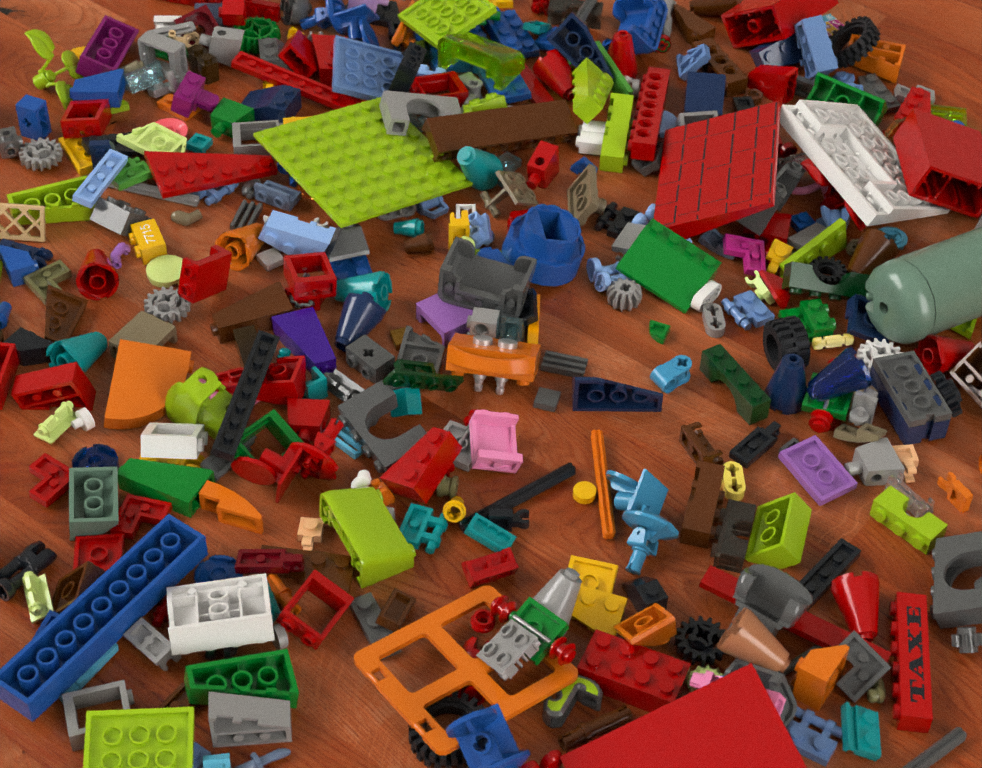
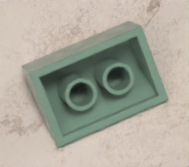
M117 467L69 468L70 541H75V536L103 535L119 524Z

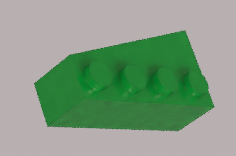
M288 649L185 666L184 684L189 704L208 705L209 692L288 700L290 701L291 708L297 707L299 690Z

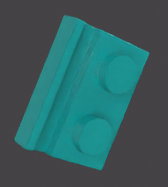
M845 702L840 707L843 751L847 752L850 750L855 755L877 761L882 757L878 712L858 705L853 707L849 705V702Z

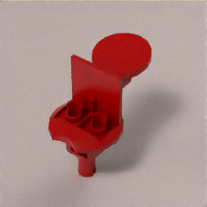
M331 418L323 433L317 432L314 445L293 442L283 456L266 448L259 460L250 457H237L233 460L231 468L237 475L255 484L272 485L274 482L278 483L275 502L279 503L300 470H302L300 475L304 479L310 475L322 480H336L335 472L339 467L330 455L335 450V439L344 427V424L340 420L335 424L337 419Z

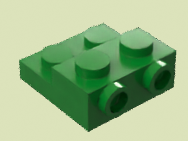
M820 298L800 301L799 307L782 309L778 312V318L789 316L799 318L807 331L809 342H812L814 337H822L823 339V336L833 335L834 330H836L835 319L829 317L828 304L822 303Z

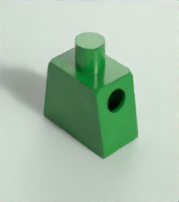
M223 97L210 116L211 134L216 138H219L221 135L233 138L232 123L254 122V108Z

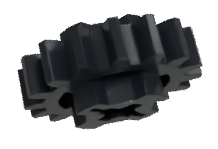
M940 370L931 374L932 381L952 411V417L954 418L962 414L959 402L963 400L952 378L946 379Z
M699 616L698 621L689 617L688 623L682 621L680 628L676 629L677 634L674 640V645L677 646L676 652L677 654L683 653L682 660L684 661L688 658L691 659V665L693 666L696 662H700L701 667L705 666V662H709L713 666L715 659L721 662L723 655H726L717 647L715 648V644L719 642L726 629L720 630L721 623L713 624L711 617L707 621H703L702 616Z

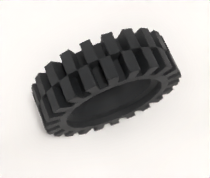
M858 16L857 19L852 18L851 22L846 21L844 26L840 25L838 31L834 30L832 32L833 36L829 35L839 69H842V67L848 68L849 64L853 66L855 61H862L861 57L864 56L866 58L868 56L867 52H872L874 50L872 47L877 46V41L880 40L878 28L867 16H863V18ZM852 34L861 35L856 42L842 50L850 41Z
M458 691L452 693V697L446 696L425 708L433 718L442 714L464 716L474 711L485 709L482 704L478 706L476 698L473 697L469 701V694L463 692L462 697L458 698ZM424 722L420 726L425 730L428 723ZM409 725V744H411V750L413 754L416 753V758L419 761L424 759L425 766L430 767L434 763V768H441L442 765L446 766V768H452L455 765L456 768H463V764L466 763L468 767L461 748L448 755H438L424 742L421 735Z

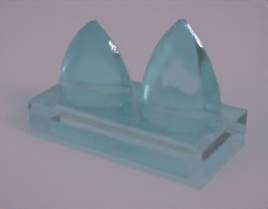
M159 61L123 75L131 94L166 80Z

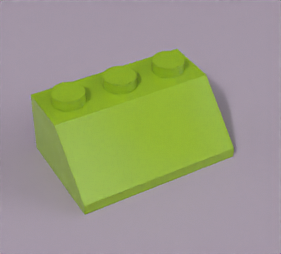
M795 492L759 505L745 559L751 563L765 564L777 569H784L799 564L802 558L812 509Z

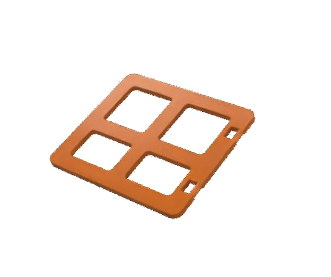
M482 586L357 651L354 655L355 666L366 678H369L375 685V688L403 719L421 735L424 742L434 753L441 756L452 753L459 749L460 746L457 739L448 737L446 731L425 710L428 706L466 685H472L491 705L498 703L506 721L571 685L578 678V670L572 663L560 666L557 662L558 657L550 659L548 652L542 661L553 673L514 695H508L488 675L494 669L481 659L472 658L442 628L481 606H487L490 609L492 601L496 597L502 596L492 586ZM421 638H427L456 670L411 693L380 660ZM379 671L385 677L380 681L374 675ZM427 722L432 730L426 732L420 725Z

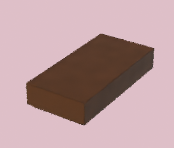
M394 588L375 623L392 632L401 629L416 598Z

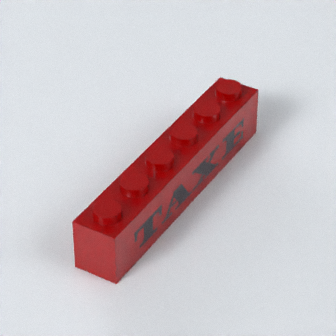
M896 592L894 601L889 603V616H893V621L890 622L889 635L893 636L894 640L891 641L890 645L891 656H894V661L891 664V677H895L891 696L896 698V704H893L892 719H896L897 730L928 734L933 721L927 595Z

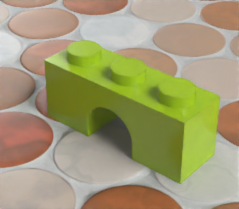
M890 485L873 500L870 516L889 528L894 534L906 540L914 548L927 555L935 548L936 538L945 536L948 524L930 512L919 518L907 515L905 512L909 498Z

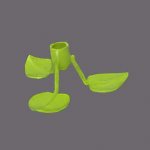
M38 29L29 30L24 34L29 38L36 52L43 59H47L43 67L38 70L39 74L33 77V83L39 90L55 86L66 111L69 103L73 101L70 98V87L73 86L66 85L65 81L54 82L57 75L68 70L73 79L83 78V75L76 73L79 58L72 51L66 50L61 55L66 67L55 73L52 70H45L54 57L52 52L55 49L54 43L44 31Z

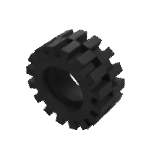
M820 256L817 260L813 259L810 262L818 279L828 285L839 283L847 272L845 264H841L839 259L835 261L834 257L828 259V256H824V259H822Z

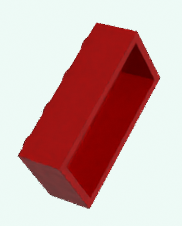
M596 629L577 666L578 675L588 677L599 684L604 696L644 711L652 712L682 697L689 679L691 663L641 645H632L625 639Z

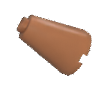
M744 607L731 622L733 623L731 627L723 633L717 648L721 652L742 661L783 673L791 662L788 659L789 652L751 610Z

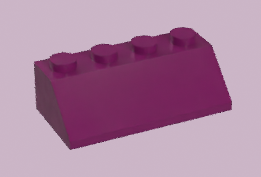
M105 15L80 55L76 73L88 77L117 70L138 35L139 30Z

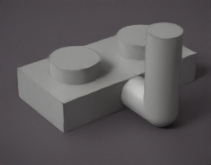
M173 70L166 71L168 82L163 83L161 81L152 84L153 87L147 89L150 97L157 98L171 92L175 93L184 78L180 77V75L175 76Z

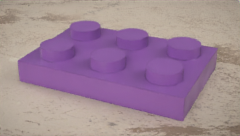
M816 435L779 452L778 458L819 506L857 487L858 483Z

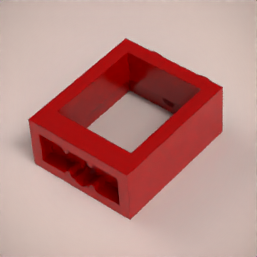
M455 71L415 77L410 87V93L417 94L449 90L450 93L437 96L457 97L460 108L466 101L469 92Z
M109 100L71 101L60 120L64 139L103 135L112 117Z
M325 252L284 255L283 274L294 301L336 297L337 278ZM323 272L321 276L301 278L297 276L299 273Z
M314 569L281 611L276 622L285 628L287 632L297 636L304 645L317 650L355 598ZM307 591L337 611L321 634L291 613Z

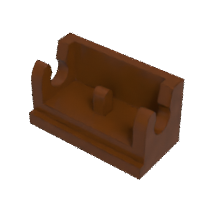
M700 422L681 426L679 442L695 464H697V460L719 465L723 464V458L719 457L723 454L722 451L714 450L701 429L695 430L702 427Z

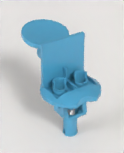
M643 469L639 482L619 472L607 470L606 478L611 481V487L618 491L614 498V506L616 509L624 511L622 519L633 529L627 540V544L633 552L625 570L629 573L640 575L646 556L657 555L658 540H674L678 538L679 531L671 522L659 515L669 489L647 469Z

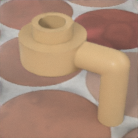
M174 30L168 32L169 38L185 43L186 49L193 46L189 44L191 40L196 42L194 45L199 44L200 35L195 31L184 34L183 37H176Z

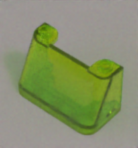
M471 32L446 34L438 41V67L446 70L450 63L454 65L458 59L486 70V78L491 77L495 82L494 89L503 91L525 69V57L520 51Z

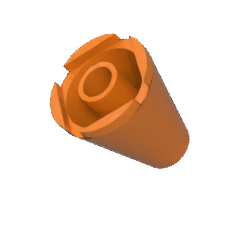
M253 223L223 232L216 239L215 245L232 252L231 270L241 271L250 265L265 243L258 239L264 226L263 224Z

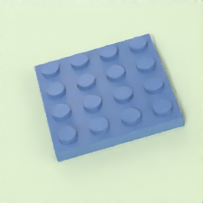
M336 35L333 43L332 92L364 100L382 97L383 90L388 91L403 58L402 52Z

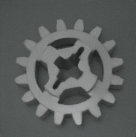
M39 137L37 141L31 139V143L25 142V147H20L19 158L21 164L25 165L26 169L32 167L33 171L36 169L43 171L47 167L50 170L51 165L57 166V162L62 161V148L60 143H56L55 139L50 141L48 137L46 139Z
M163 286L160 291L154 289V294L148 293V299H144V311L146 313L152 314L173 324L174 320L181 322V317H187V312L191 311V303L180 297L178 289L173 290V286H170L169 289H165Z

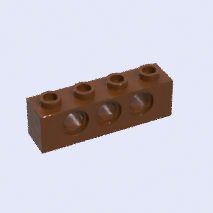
M712 38L692 42L691 49L703 43L709 47L711 59L707 64L700 67L703 73L726 75L725 98L740 95L746 91V85L748 84L747 76Z

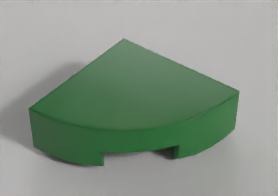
M650 320V336L656 342L664 344L670 332V325Z

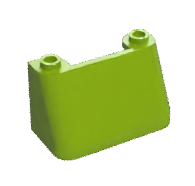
M372 486L329 490L320 494L319 516L324 525L328 524L329 527L333 526L342 540L351 556V565L360 572V576L356 577V580L361 589L414 567L416 551L411 543L408 544L383 503V496L379 489L375 490Z

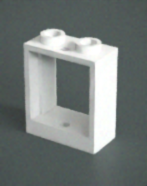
M149 422L140 435L141 457L197 459L199 454L204 451V445L208 444V432H204V424Z

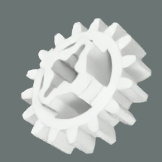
M874 338L873 342L866 340L865 344H860V348L857 350L856 363L861 364L860 370L866 369V374L869 375L873 358L904 352H900L899 346L893 347L894 342L886 343V339L879 342L877 338Z

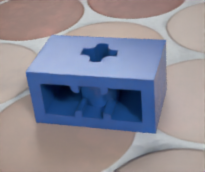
M26 94L17 102L15 107L21 135L36 141L39 137L45 139L52 132L46 100Z

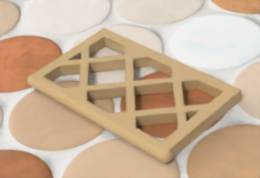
M0 203V215L3 213L11 221L6 228L0 224V230L2 231L0 239L46 241L45 206ZM17 208L22 213L14 219L6 209ZM29 209L40 210V217L35 220L27 211ZM23 215L33 223L27 230L17 222ZM14 224L22 234L13 235L7 230ZM36 226L40 230V236H31L28 232Z

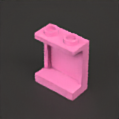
M484 409L475 410L469 421L472 469L516 473L523 463L522 454L517 453L515 426L519 421L518 415L508 412H491Z

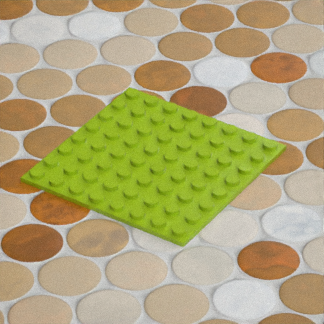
M381 97L253 133L255 139L340 228L470 187L473 183L467 180L463 172L450 160L434 162V155L428 139L411 122L409 123L406 136L387 134L379 107Z

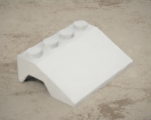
M266 573L166 587L169 616L168 633L172 655H187L192 652L213 651L219 648L240 647L253 643L262 644L275 640Z

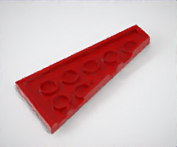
M144 151V158L163 199L277 175L278 170L271 155Z

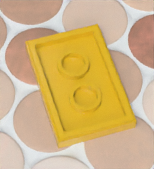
M58 138L63 151L78 174L83 176L91 173L93 170L91 155H88L81 145L82 138Z

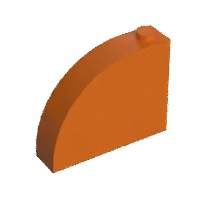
M120 339L103 428H138L166 415L165 401L168 390L177 382L184 383L187 379V374L193 371L194 360H190L191 351Z

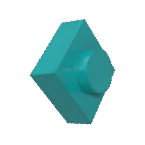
M195 133L187 141L186 150L195 153H205L213 145V139Z

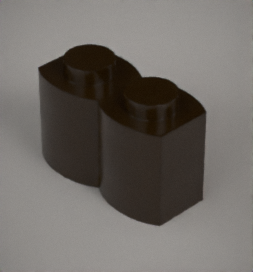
M200 44L187 48L190 71L205 77V84L207 85L219 81L217 58L208 53L207 49Z

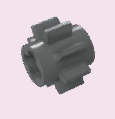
M976 626L957 627V633L951 634L952 647H959V653L978 652V646L982 645V633L976 632Z

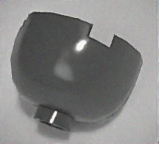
M281 0L280 11H283L284 17L281 16L283 24L293 26L303 23L300 20L307 18L312 11V5L309 3V0Z

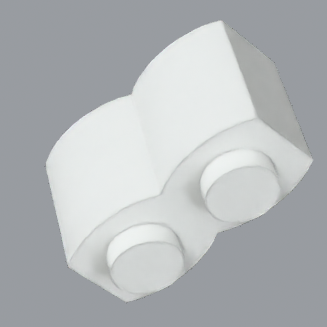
M591 120L588 124L584 121L583 125L579 124L575 147L579 148V153L601 154L605 121Z

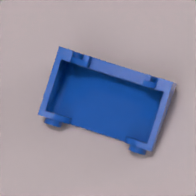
M664 0L614 1L612 13L620 21L618 31L625 30L632 35L635 55L652 53L657 50L668 13L666 2ZM606 39L602 42V45L606 51H608L611 43L610 39Z

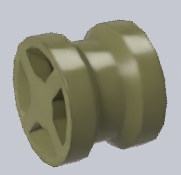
M445 475L437 487V497L446 495L452 499L457 496L459 476L447 477Z

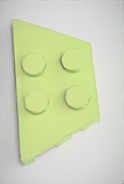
M156 122L132 129V133L124 136L122 133L116 135L117 142L144 155V151L185 152L187 146L186 137Z

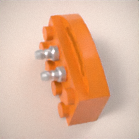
M455 333L448 344L446 370L451 371V375L464 376V373L473 374V378H475L474 390L476 392H481L483 379L486 376L495 377L497 385L496 394L503 395L505 382L508 379L516 380V384L521 386H528L530 382L534 381L539 369L541 345L518 342L509 338L496 339L486 335L474 336Z

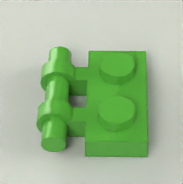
M139 157L128 158V162L112 181V184L121 191L153 178L148 164L140 161Z

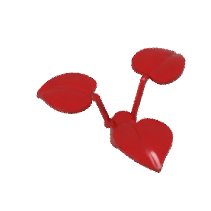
M810 158L802 161L800 165L807 170L816 183L825 187L829 186L824 194L826 198L820 203V207L824 205L833 210L845 205L847 212L861 232L866 227L865 223L845 200L843 202V197L837 191L831 192L832 184Z

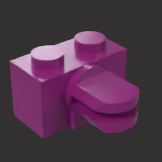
M188 70L173 96L171 111L186 118H189L192 111H196L197 108L212 113L218 105L219 96L204 90L205 77Z

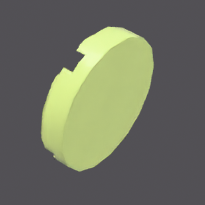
M162 255L152 259L146 267L147 279H149L152 285L160 288L163 286L169 288L176 283L179 285L183 258L176 255Z

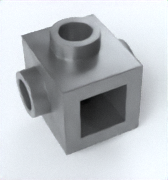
M14 126L0 129V153L2 159L19 156L20 147H24L22 136H17Z

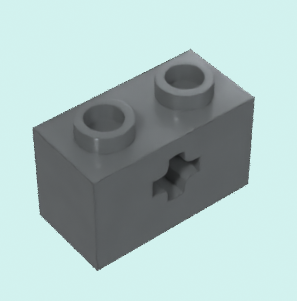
M364 334L346 346V363L374 384L383 380L394 370L395 356Z

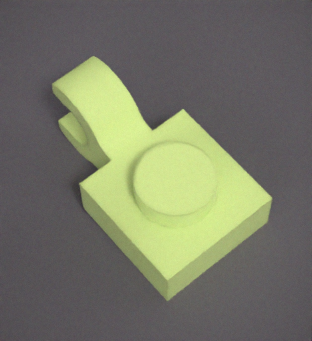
M755 270L756 278L749 280L748 277H745V281L751 288H757L754 292L761 301L765 299L771 305L775 300L759 272Z

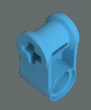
M678 355L668 362L657 366L651 372L650 379L664 393H670L690 380L689 369H691L692 360L688 356Z

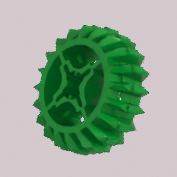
M249 17V19H246L245 26H234V29L245 30L240 51L247 52L250 55L259 54L258 39H281L279 25H276V21H271V18Z

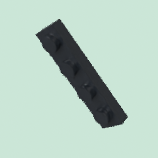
M841 538L800 580L813 597V604L807 609V612L830 589L832 580L843 575L860 557V549Z

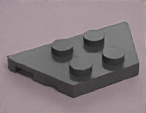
M406 326L397 360L433 363L436 374H439L445 354V346L432 341L425 334L420 336L413 332V327ZM390 386V388H391L392 390L401 389V388H410V387H393V386Z

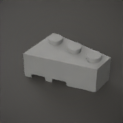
M209 692L208 719L213 748L292 742L290 701Z

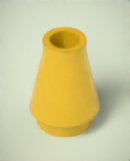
M455 496L444 505L443 515L446 520L457 523L466 516L464 500L461 497Z

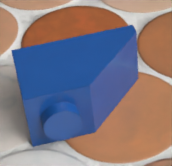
M0 245V258L13 287L25 284L23 277L39 270L36 259H32L28 251Z

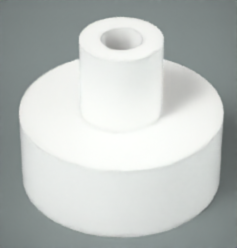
M83 407L75 412L76 419L71 421V425L75 430L82 427L84 431H88L95 427L94 419L87 408Z

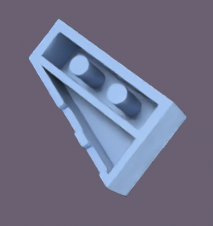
M273 210L266 220L258 239L287 255L324 252L336 228L331 226L329 229L317 226V222H303L298 220L296 216Z

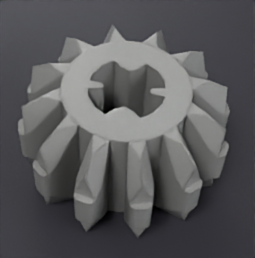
M618 278L617 281H612L607 289L608 304L612 305L613 309H621V312L624 309L631 311L632 308H637L639 303H641L643 295L641 285L636 284L635 280L629 281L628 278L625 280Z

